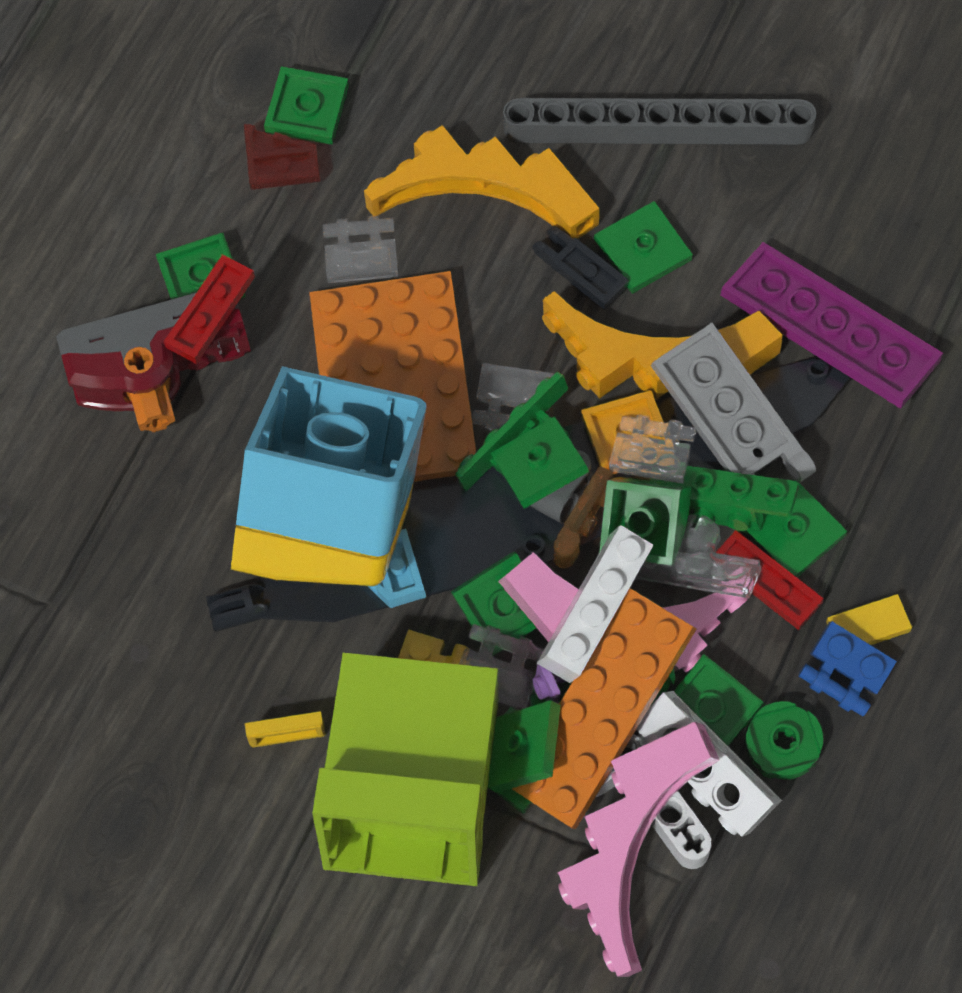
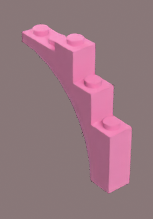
M534 552L498 581L548 642L579 590L555 574ZM744 574L733 579L715 593L697 601L662 607L697 628L674 666V672L681 668L685 673L688 672L701 658L699 653L708 645L698 633L703 637L721 623L717 617L722 612L728 609L732 613L748 600L744 593L753 585Z
M692 722L611 761L615 772L611 773L613 783L620 794L625 793L626 797L585 816L588 827L585 828L586 837L594 850L598 849L599 853L558 872L562 881L558 885L559 891L565 903L571 905L573 909H590V913L587 914L589 924L593 932L597 936H601L606 948L603 950V958L609 970L616 972L617 977H629L642 971L633 943L629 907L632 875L643 840L653 820L671 796L693 776L720 761L705 725L698 722Z

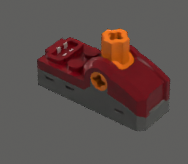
M196 293L62 330L56 338L69 386L73 387L77 405L105 411H135L140 431L149 430L156 432L167 429L169 424L176 421L171 401L176 397L181 385L180 371L187 369L200 370L209 363L232 361L244 356V353L251 352L238 303L197 364L167 349L164 344V340Z

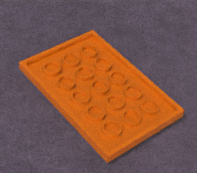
M451 271L309 292L319 375L422 399L426 403V413L414 482L455 476L463 459L468 455L476 453V445Z

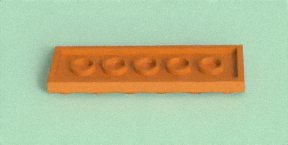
M629 588L581 675L571 683L559 703L561 706L553 776L512 789L570 828L576 829L613 769L611 761L621 756L697 628Z

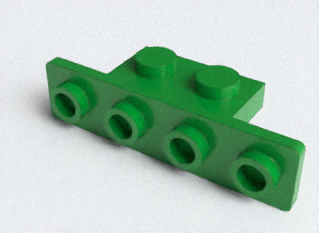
M559 371L551 378L547 377L542 380L537 386L535 394L526 403L516 406L511 412L509 420L500 429H494L490 432L484 441V445L474 455H468L463 459L455 474L463 489L469 490L492 466L502 474L491 452L551 418L545 412L568 390L565 377Z
M656 462L654 464L649 480L691 486L689 521L702 526H709L711 524L728 526L737 531H746L747 529L760 531L764 519L763 514L790 517L799 490L797 481L664 462Z

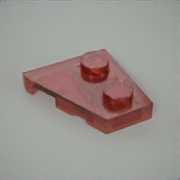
M244 124L251 190L320 182L316 144L303 140H292L287 135L277 132L270 135L257 131L254 125Z

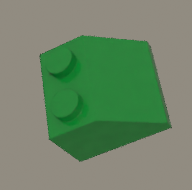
M625 477L607 480L599 553L609 535L622 525L653 544L644 562L674 565L688 523L691 486Z

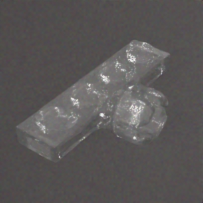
M695 514L688 515V523L674 565L644 562L635 579L750 598L762 570L760 560L715 553L721 540L718 525L710 518L702 515L696 527L691 528L697 517Z

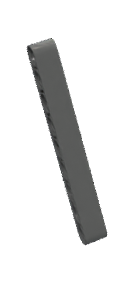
M516 98L510 100L504 106L503 124L506 137L516 143L804 144L813 135L817 113L812 103L802 99ZM520 118V119H524L525 121H524V122L517 123V122H514L513 120ZM558 119L560 121L556 123H551L548 120ZM593 119L595 122L586 123L583 122V120ZM620 119H627V120H629L630 122H628V123H620V122H618V120H620ZM660 119V120H663V121H665V122H664V123H655V122H653V120ZM694 119V120H698V121H700V122L694 124V123L688 122V120ZM723 120H733L735 123L728 124L723 122ZM759 120H767V121H769L770 123H768V124H763V123H760V122H758V121H759ZM794 120H802V121L805 122V123H804V124H797V123H795V122H793V121H794Z

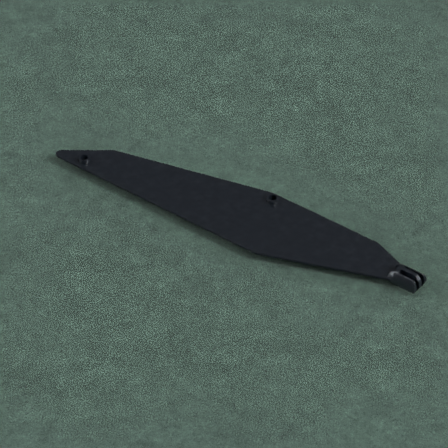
M819 357L750 375L792 434L814 424L851 378ZM670 397L656 401L674 447V457L657 462L725 471L675 399ZM584 422L562 427L567 431L569 439L576 450L583 451L589 456L591 460L590 471L595 478L593 491L588 494L577 508L573 517L565 524L557 522L531 506L524 509L505 477L493 466L467 491L460 486L456 476L415 481L410 506L401 530H407L426 597L457 588L513 551L517 553L521 561L534 552L547 564L601 536L607 480L625 477L649 481L656 462L604 477ZM758 448L753 450L754 455L761 452ZM532 548H538L537 551H530ZM265 577L253 584L206 596L212 627L215 632L260 619L334 623L389 607L367 586L282 581Z

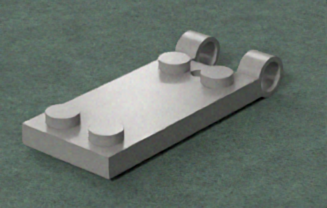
M710 323L650 365L725 471L755 475L757 471L781 456L786 470L799 483L816 472L815 465L810 456L800 446L713 323ZM756 448L760 449L763 453L762 457H755L753 450Z

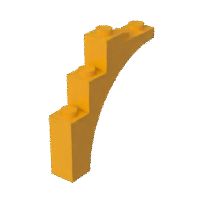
M443 125L434 131H426L414 143V159L403 161L394 172L384 178L379 177L375 179L364 190L366 208L373 217L399 204L425 196L461 193L480 194L511 202L530 210L552 226H557L573 239L580 238L599 225V207L550 148L540 154L534 153L530 155L520 166L496 136L487 142L478 143L471 149L469 154H466Z
M555 291L543 299V322L552 333L557 332L565 340L568 351L577 358L576 377L584 389H591L600 399L633 376L638 387L643 391L651 390L656 400L668 392L650 365L691 336L681 338L648 337L626 333L600 324L569 305ZM760 311L753 313L736 324L718 330L749 374H752L780 354L783 335Z

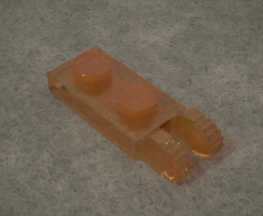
M602 466L595 472L557 536V540H555L553 562L559 568L568 569V567H572V564L580 555L579 546L581 538L583 536L588 538L592 534L598 520L596 514L600 507L604 508L607 480L613 478V472Z

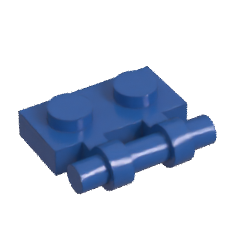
M830 621L810 653L822 661L821 666L817 671L808 664H805L800 670L798 677L810 683L809 688L818 694L822 691L839 702L838 706L847 712L853 710L863 717L871 704L859 697L860 692L865 688L873 694H878L897 661L833 621ZM834 669L851 679L847 689L830 679Z

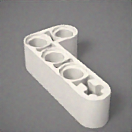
M633 734L626 747L635 750L644 746V743L637 735ZM614 767L596 797L615 787L611 773L615 772ZM677 791L671 796L651 825L675 859L683 867L697 869L702 867L709 858L711 838ZM666 809H673L680 814L681 819L675 823H667L661 819L660 813ZM686 827V838L692 845L700 844L698 854L693 849L688 852L686 851L687 840L682 833Z

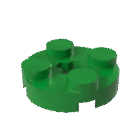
M787 701L768 704L755 714L749 724L745 737L746 751L753 765L767 778L782 780L798 778L809 772L817 764L823 746L822 728L817 718L811 712H806L802 708L796 707L797 704ZM779 732H784L786 737L793 736L795 742L790 743L789 749H783L781 746L775 745L774 741L778 739Z

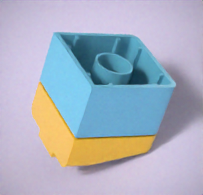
M282 366L245 448L231 570L282 581L376 586L380 584L386 576L410 506L426 413V403L415 396Z

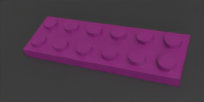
M764 242L723 285L720 296L751 315L760 311L782 335L900 409L941 362L943 353Z

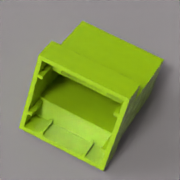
M343 653L325 768H319L312 812L323 870L478 886L483 846L482 828L499 701L498 668Z

